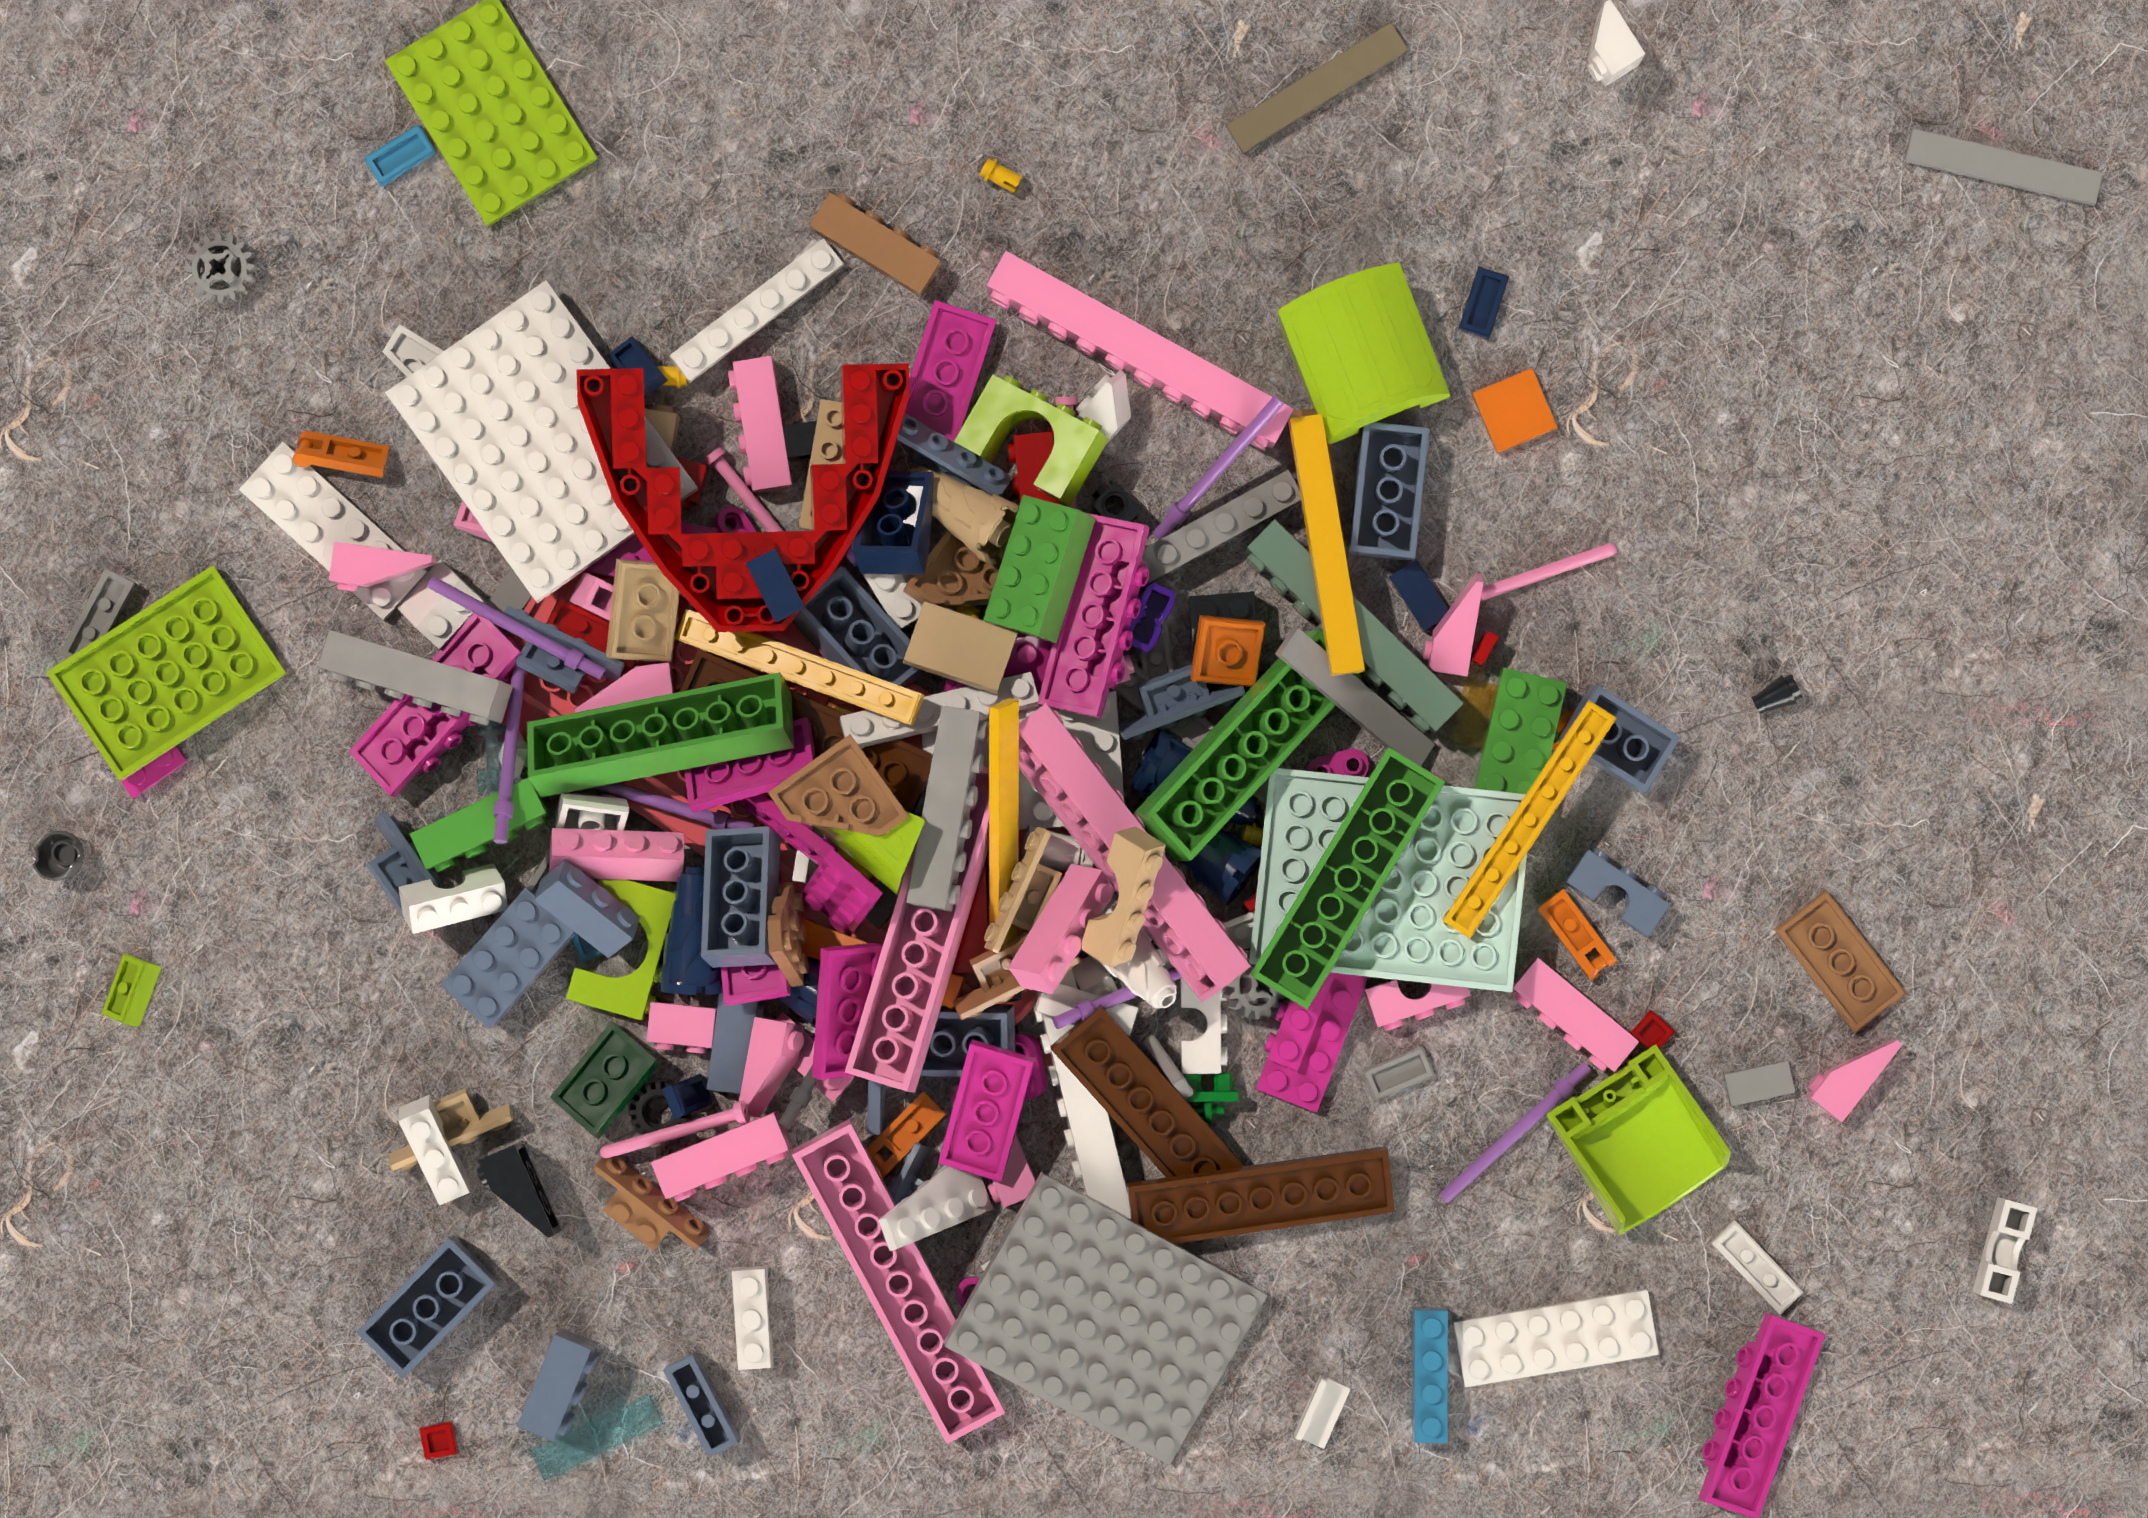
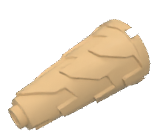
M924 466L909 470L910 472H933L932 515L951 534L965 543L981 561L987 564H996L997 562L993 558L996 555L1003 559L1019 505L998 495H990L981 489H974L945 473L939 474Z

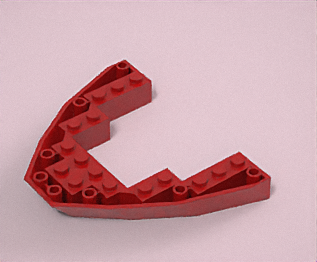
M909 363L843 364L840 367L843 464H812L810 466L812 531L682 534L680 467L646 468L643 368L576 370L577 403L614 503L662 574L717 632L784 631L799 614L800 611L775 623L745 563L773 549H776L804 606L831 576L880 496L910 397Z

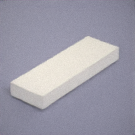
M1059 984L1053 994L1040 991L1034 1011L1054 1017L1074 1009V1005L1086 999L1093 1001L1102 996ZM1120 1003L1106 1009L1130 1036L1138 1007Z
M1735 1220L1711 1242L1778 1314L1781 1315L1804 1293Z

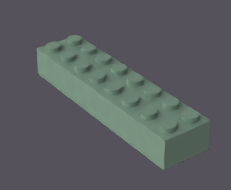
M1274 519L1247 547L1245 553L1248 557L1245 561L1258 574L1264 571L1271 578L1270 586L1282 597L1287 593L1295 601L1292 607L1304 619L1310 616L1319 624L1316 630L1320 629L1323 632L1310 553ZM1353 596L1366 670L1362 675L1375 688L1381 685L1389 693L1386 699L1396 709L1400 711L1405 708L1412 715L1409 721L1420 732L1428 731L1430 734L1436 732L1464 703Z

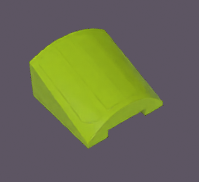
M1400 262L1368 268L1338 278L1301 295L1277 310L1282 337L1316 415L1322 414L1328 445L1358 434L1359 428L1416 405L1421 409L1450 397L1448 387Z
M906 811L909 817L883 836L817 825L813 826L898 895L904 878V871L925 821L923 818Z
M1656 1044L1630 1060L1626 1067L1579 1097H1572L1546 1114L1547 1119L1618 1236L1644 1223L1703 1185L1727 1167L1731 1154L1726 1143Z

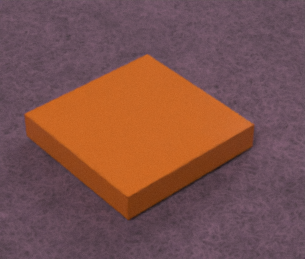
M1533 368L1472 393L1496 454L1558 428Z
M1200 615L1190 679L1193 682L1252 687L1257 682L1265 623L1257 620Z

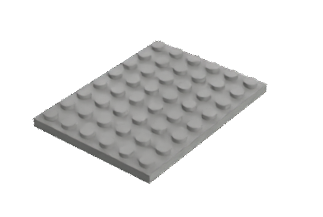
M1041 1171L943 1344L946 1348L1170 1465L1268 1295L1257 1287Z

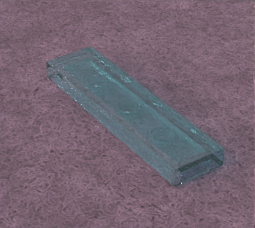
M647 1394L565 1433L564 1436H559L554 1442L544 1443L530 1452L545 1481L662 1425L663 1421L651 1395Z

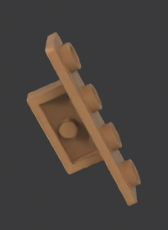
M1029 931L1002 944L999 953L989 950L969 960L981 987L952 1002L961 1020L968 1017H976L984 1009L996 1003L1007 1002L1015 994L1027 989L1020 986L1008 967L1029 934ZM1076 955V957L1074 958L1067 972L1070 971L1074 965L1080 963L1078 955Z
M620 1157L601 1158L594 1166L593 1170L618 1189L602 1211L653 1251L669 1231L673 1232L693 1249H697L710 1233L709 1228L703 1225L698 1218L693 1217L680 1207L674 1199L668 1198L665 1200L663 1192L652 1185L647 1178L629 1167Z

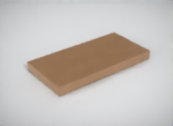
M1827 890L1821 892L1773 929L1853 1033H1857L1907 994Z

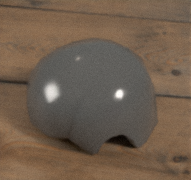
M60 830L48 833L34 847L36 860L33 863V868L43 879L60 881L71 878L79 872L83 864V846L78 837L73 833Z

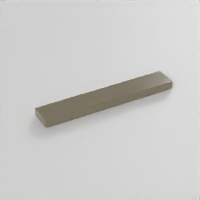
M1390 22L1226 125V128L1244 154L1408 52V48Z

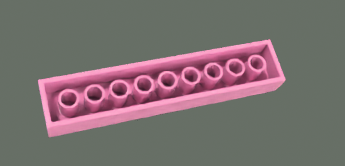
M1005 251L987 284L988 294L992 298L990 301L1005 310H1008L1009 306L1019 311V317L1034 326L1038 322L1047 326L1050 335L1061 341H1065L1066 338L1073 340L1077 344L1076 349L1090 357H1093L1095 353L1104 357L1106 360L1104 364L1117 372L1125 369L1133 373V380L1147 388H1150L1152 384L1162 389L1163 393L1161 395L1176 404H1179L1180 400L1191 405L1190 411L1206 420L1209 416L1220 421L1219 427L1232 435H1236L1237 432L1241 433L1272 399V396ZM1284 404L1249 444L1262 451L1266 447L1273 450L1294 408Z
M1045 703L1019 723V768L1094 865L1104 871L1115 892L1119 895L1117 878L1106 862L1115 832L1135 826L1146 832L1144 830L1145 825L1138 815L1131 813L1126 807L1124 798L1119 790L1111 787L1105 780L1101 767L1095 761H1091L1084 753L1081 741L1075 735H1070L1066 730L1060 714L1056 710L1050 709ZM1164 850L1162 856L1163 863L1157 872L1153 885L1154 892L1148 901L1144 914L1143 928L1200 1001L1204 1002L1251 966L1247 962V955L1244 950L1232 943L1226 935L1227 930L1221 921L1211 916L1206 909L1204 899L1190 889L1185 882V875L1178 867L1172 866L1165 857Z
M983 766L982 772L976 775L975 786L978 787V798L976 805L971 806L969 819L972 820V832L970 838L965 839L963 852H966L967 855L964 871L959 872L957 885L961 887L958 904L953 905L952 912L906 903L917 846L916 842L905 871L845 1073L907 1092H916L989 850V767Z
M851 1119L793 1148L792 1156L946 1443L948 1444L1004 1414V1405L984 1368L944 1346L943 1342L957 1317L917 1242L889 1251L879 1219L895 1207L896 1203Z

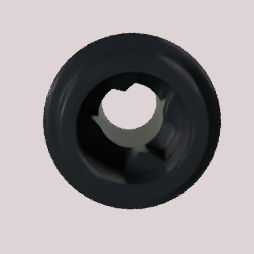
M1792 674L1786 677L1781 675L1751 698L1759 714L1767 711L1797 704L1796 700L1803 696Z

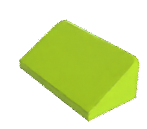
M123 953L101 1014L120 1023L139 1027L161 971V966Z

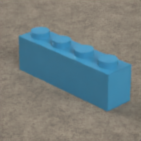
M1412 1307V1440L1414 1443H1448V1310L1445 1307Z

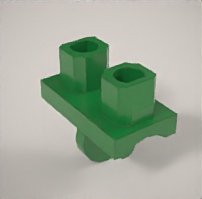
M1231 1073L1214 1074V1090L1201 1091V1074H1183V1077L1194 1093L1186 1100L1188 1102H1204V1106L1192 1107L1200 1116H1204V1120L1208 1125H1211L1212 1116H1224V1106H1211V1102L1238 1101V1091L1234 1090Z

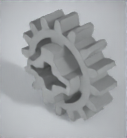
M216 233L215 241H212L208 236H203L205 244L201 247L194 243L193 247L197 251L196 254L186 255V258L192 262V266L184 267V271L193 275V277L187 280V283L190 286L198 285L194 293L199 297L206 293V301L212 303L215 297H217L221 305L226 304L227 297L237 302V293L239 291L246 295L249 293L245 287L246 283H255L256 281L249 275L250 272L257 270L256 265L249 263L255 257L251 251L244 253L247 244L241 241L235 245L236 237L231 234L227 237L226 241H224L221 233ZM217 248H227L223 253L213 254L211 252ZM203 260L205 265V272L201 276L200 267ZM241 262V274L238 277L237 265ZM218 263L224 265L226 269L223 275L218 273V270L215 268ZM219 284H229L231 286L223 290L213 289Z
M1244 950L1247 955V962L1249 963L1250 951ZM1254 965L1227 985V991L1222 994V998L1231 999L1227 1007L1237 1010V1015L1259 1019L1260 1016H1271L1270 1008L1279 1010L1280 1005L1277 1000L1279 998H1286V996L1251 976ZM1256 999L1260 1001L1256 1004H1249L1250 1001L1255 1002Z

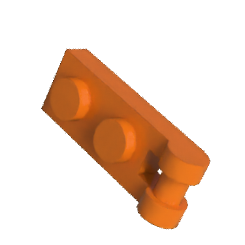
M303 431L300 433L297 442L299 448L295 449L292 459L299 467L306 468L310 465L383 478L390 454V446L313 431Z
M1561 889L1536 908L1591 982L1599 976L1598 972L1606 966L1610 968L1617 963L1611 951L1564 889ZM1595 948L1599 956L1589 962L1585 954Z
M924 1091L867 1148L883 1180L903 1161L904 1157L912 1150L916 1142L921 1143L948 1115ZM885 1146L893 1153L888 1160L880 1154V1151Z

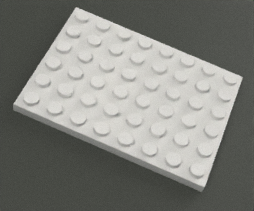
M546 280L385 392L536 603L545 599L635 535L613 501L577 403L576 370L611 368ZM645 416L646 468L680 467V497L682 502L695 493L698 488Z

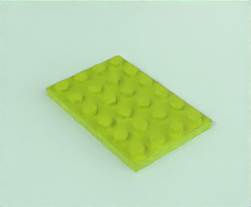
M482 0L385 60L391 73L487 227H490L598 160L500 0Z
M214 565L46 672L120 782L286 675L285 670Z

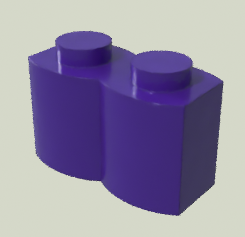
M1154 582L1144 591L1140 600V613L1136 619H1132L1129 629L1133 633L1132 647L1145 653L1150 652L1154 648L1160 636L1161 623L1168 618L1173 609L1175 593Z

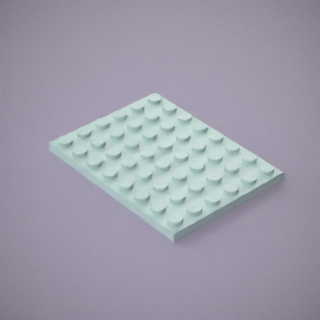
M1277 768L1269 776L1250 949V964H1257L1369 777ZM1443 786L1331 970V973L1513 992L1527 854L1470 939L1442 920L1526 794Z

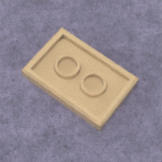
M616 559L606 657L672 662L680 592L662 574L655 562Z
M924 601L903 664L997 695L1018 632Z

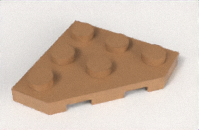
M947 530L928 555L925 574L913 575L903 592L922 605L924 601L943 608L987 605L1002 558L997 555L993 557L997 563L992 565L981 561L965 543Z
M851 734L768 792L788 821L883 836L909 817Z
M792 882L780 883L777 890L778 895L781 896L774 898L771 907L775 915H770L767 920L769 953L791 987L804 985V973L809 971L807 956L805 953H802V943L807 941L806 928L800 919V912L805 911L804 897L802 892L798 893Z

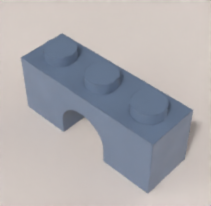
M1595 848L1593 852L1589 849L1584 850L1564 880V883L1589 900H1595L1599 892L1606 886L1613 885L1618 887L1623 892L1626 903L1617 919L1644 937H1649L1670 906L1664 900L1666 894L1651 884L1648 888L1642 886L1637 882L1639 878L1637 874L1624 866L1621 870L1610 864L1612 858L1598 848Z

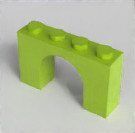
M992 374L954 443L973 452L976 456L991 464L1005 438L1016 425L1030 419H1041L1049 422L1054 432V446L1033 485L1044 494L1070 507L1109 440L1101 432L1103 426L1088 417H1085L1084 421L1075 418L1076 412L1061 403L1054 407L1047 403L1049 398L1037 390L1032 389L1030 393L1022 390L1023 384L1008 375L1001 379Z
M600 879L598 883L600 887L606 889L609 894L640 917L639 923L644 928L648 940L647 954L637 970L623 977H612L575 967L566 999L634 1019L645 1020L646 1014L649 1015L650 1002H656L657 998L652 995L655 983H658L662 971L661 960L665 948L666 934L669 933L671 912L676 893L632 880Z

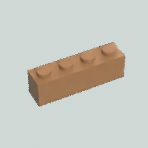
M829 193L809 225L811 231L922 298L942 266L941 260L937 259L939 253L925 244L918 247L909 241L911 236L898 227H894L893 230L882 225L884 219L874 212L867 210L864 214L854 207L856 202L843 193H839L838 196Z

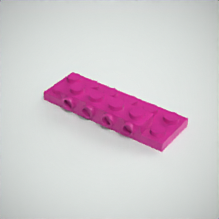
M1089 514L1095 517L1096 520L1057 643L1052 644L1037 704L1043 706L1046 703L1050 708L1102 719L1109 688L1114 689L1116 682H1121L1124 677L1125 665L1121 663L1124 650H1129L1132 645L1133 633L1129 631L1132 618L1136 619L1141 610V601L1137 597L1140 586L1144 587L1149 578V569L1145 567L1146 561L1142 560L1150 527L1144 524Z
M473 613L432 658V661L506 683L509 679L505 675L516 664V659L522 653V650L498 625ZM404 694L403 700L396 698L351 748L349 753L389 796L396 797L416 774H429L436 770L441 763L438 757L446 749L451 750L461 742L462 735L460 733L467 725L473 726L476 724V722L469 720V713L461 711L459 717L441 712L442 705L432 703L430 709L412 703L413 696Z
M1330 972L1308 1009H1305L1291 999L1288 1004L1281 1003L1275 1019L1281 1022L1277 1034L1271 1032L1263 1050L1269 1052L1256 1090L1317 1113L1368 976Z
M1765 1312L1755 1343L1747 1341L1746 1347H1741L1736 1355V1363L1738 1365L1734 1378H1730L1725 1385L1727 1399L1724 1408L1719 1409L1715 1413L1713 1423L1716 1430L1712 1440L1706 1441L1703 1446L1702 1455L1705 1458L1703 1464L1708 1466L1709 1470L1698 1499L1752 1518H1759L1823 1343L1824 1333Z

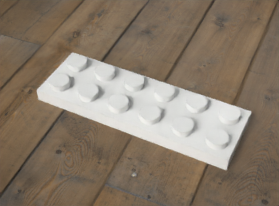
M283 441L239 489L329 572L334 542L405 552L311 466L306 468L297 466L292 459L295 451ZM421 569L367 588L357 586V592L352 593L385 621L428 572L425 569Z
M1647 1289L1453 1321L1464 1387L1659 1355Z

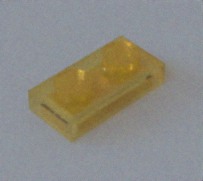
M1465 678L1460 697L1464 704L1457 710L1450 742L1483 749L1497 685Z

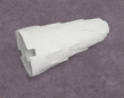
M1118 894L1112 895L1111 900L1107 903L1101 915L1113 913L1118 903ZM1143 926L1139 930L1135 943L1136 950L1130 961L1108 967L1089 955L1094 960L1100 962L1114 977H1118L1132 993L1143 998L1153 1008H1167L1174 1003L1177 986L1164 967L1165 962L1151 943L1152 938Z

